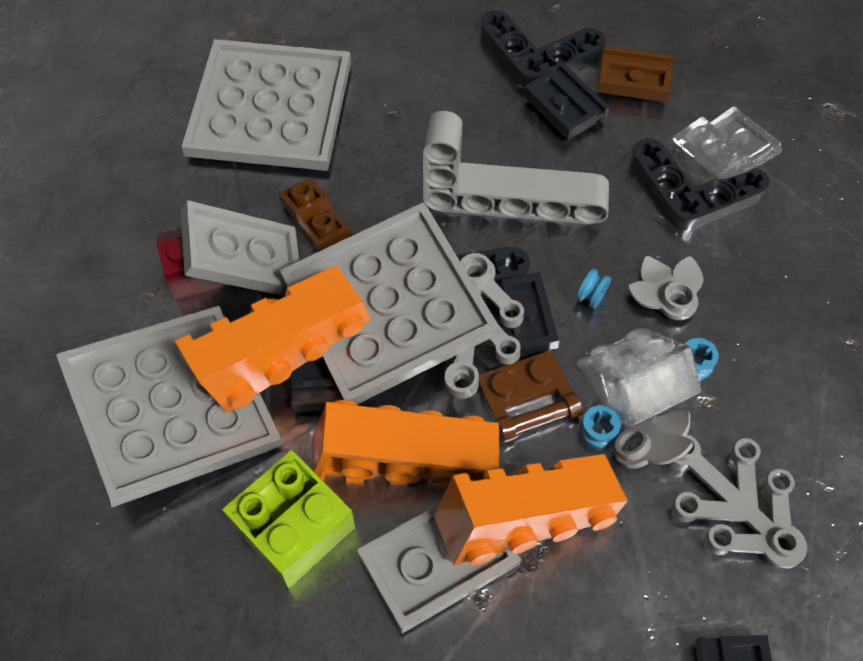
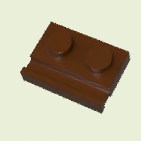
M605 46L597 92L668 102L674 56Z

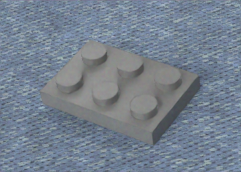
M189 200L185 202L181 208L185 276L285 296L288 287L280 270L299 261L295 227Z
M439 504L357 549L359 558L402 634L519 566L521 558L518 554H513L510 549L496 553L493 559L481 565L471 566L469 562L453 566L434 518Z

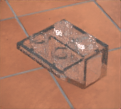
M646 328L630 331L626 334L625 339L612 345L598 346L590 352L591 355L578 360L581 371L603 405L614 409L619 415L620 420L630 427L702 392L691 347Z

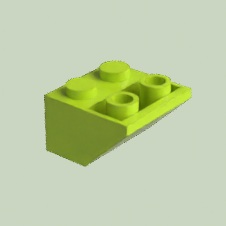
M290 450L222 509L259 558L288 589L355 529L352 510L293 450Z

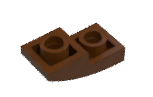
M311 177L279 193L280 200L317 252L353 236L350 226L331 207L329 196Z

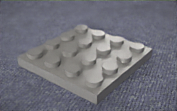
M214 39L181 147L184 157L328 171L351 65L350 52Z
M424 202L280 270L287 287H290L337 265L364 302L371 320L356 335L344 337L330 346L322 356L343 399L354 401L357 404L500 334L499 325Z
M219 306L56 354L59 369L111 508L281 446V437L260 393L255 395L254 400L247 406L227 413L199 383L175 343V340L188 334L195 340L212 332L210 324L224 318Z

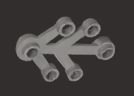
M471 253L463 257L460 262L468 276L474 272L482 275L480 277H469L479 294L483 293L499 309V319L502 325L508 328H515L521 325L524 319V308L520 302L512 300L494 281L495 267L486 256L479 253ZM513 310L519 315L510 318L505 315V312ZM499 326L500 334L488 340L495 347V355L499 362L506 365L513 364L520 357V343L516 338L508 336ZM475 346L458 354L456 362L451 364L445 372L446 389L455 398H469L478 390L479 373L473 365ZM505 346H510L515 349V352L504 354L501 352V349ZM464 379L470 384L468 387L458 388L455 386V382Z
M687 434L685 437L693 444L690 449L691 453L667 465L673 470L680 472L691 470L722 501L700 500L692 492H683L678 495L672 506L675 517L682 522H692L695 519L745 522L757 533L735 534L727 525L718 524L713 526L706 535L705 543L707 548L716 555H725L729 551L763 554L770 564L779 568H793L801 563L807 553V543L803 534L791 525L788 494L794 488L793 476L784 469H775L765 478L764 490L770 496L771 501L770 520L758 509L755 462L761 453L759 445L752 439L742 438L732 448L730 455L732 461L736 464V488L701 455L699 442ZM739 448L749 450L752 458L743 457L739 452ZM772 479H780L785 484V489L782 490L775 487ZM686 501L691 503L694 507V512L687 513L683 511L680 502ZM719 533L725 536L728 545H718L714 540V534ZM778 538L787 540L791 545V550L782 549L778 543Z

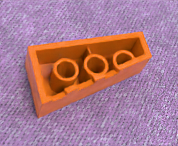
M337 265L288 287L285 293L286 297L278 301L276 299L267 300L264 298L252 304L251 312L242 318L230 323L227 317L211 323L210 329L212 332L193 340L190 334L175 340L176 345L199 383L227 413L247 406L254 400L255 395L271 385L284 382L290 377L292 371L307 361L319 359L327 352L330 346L344 337L356 335L371 320L364 302Z
M338 400L333 403L326 402L313 435L311 469L324 483L325 476H346V484L364 485L365 479L385 477L390 482V485L407 486V484L418 482L420 478H428L430 486H448L453 475L468 473L471 481L485 479L483 474L487 470L499 469V423L487 422L479 416L446 417L438 411L431 410L420 413L405 412L391 405H383L377 408L358 406L356 402L350 400Z
M605 454L560 460L550 470L546 471L541 466V463L528 464L512 476H506L503 468L487 470L483 474L485 479L471 481L468 473L453 475L434 518L453 566L469 562L471 566H477L493 559L496 553L510 549L513 554L522 553L536 546L538 541L552 538L554 542L563 541L575 535L579 529L590 526L595 531L604 529L617 521L616 515L628 500Z

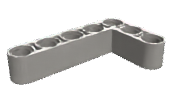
M437 111L428 117L423 148V201L428 208L440 212L582 224H597L607 219L609 210V181L606 177L595 173L461 163L462 120L460 117L448 111Z

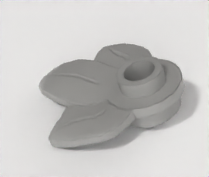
M646 256L641 266V281L634 282L628 286L634 300L646 308L660 309L664 315L675 320H684L691 317L698 307L696 293L703 284V275L697 262L691 256H688L672 269L660 261ZM672 300L680 301L683 305L676 304Z
M643 405L628 418L624 425V432L618 436L615 442L617 460L625 468L636 469L648 463L664 465L682 458L693 446L692 442L685 437L690 429V412L685 408L656 417L648 405Z

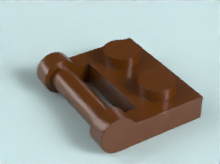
M552 350L479 375L478 389L493 422L499 423V436L504 443L517 439V434L566 416L568 419H573L583 414L580 399L572 391ZM555 395L559 400L513 418L507 415V412Z

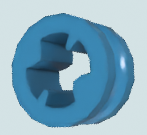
M593 268L584 279L576 299L580 302L588 300L589 306L593 309L596 308L609 287L611 277L608 275L600 277L598 270Z
M704 338L690 339L684 344L678 356L679 369L684 375L692 379L706 378L712 373L719 359V353L716 346ZM694 353L703 355L701 365L693 362Z
M597 405L591 407L586 411L581 423L580 433L587 444L595 448L610 446L615 442L620 431V417L614 409L608 406ZM593 420H596L597 424H599L600 420L607 422L608 427L606 431L608 433H605L604 429L601 434L593 430Z

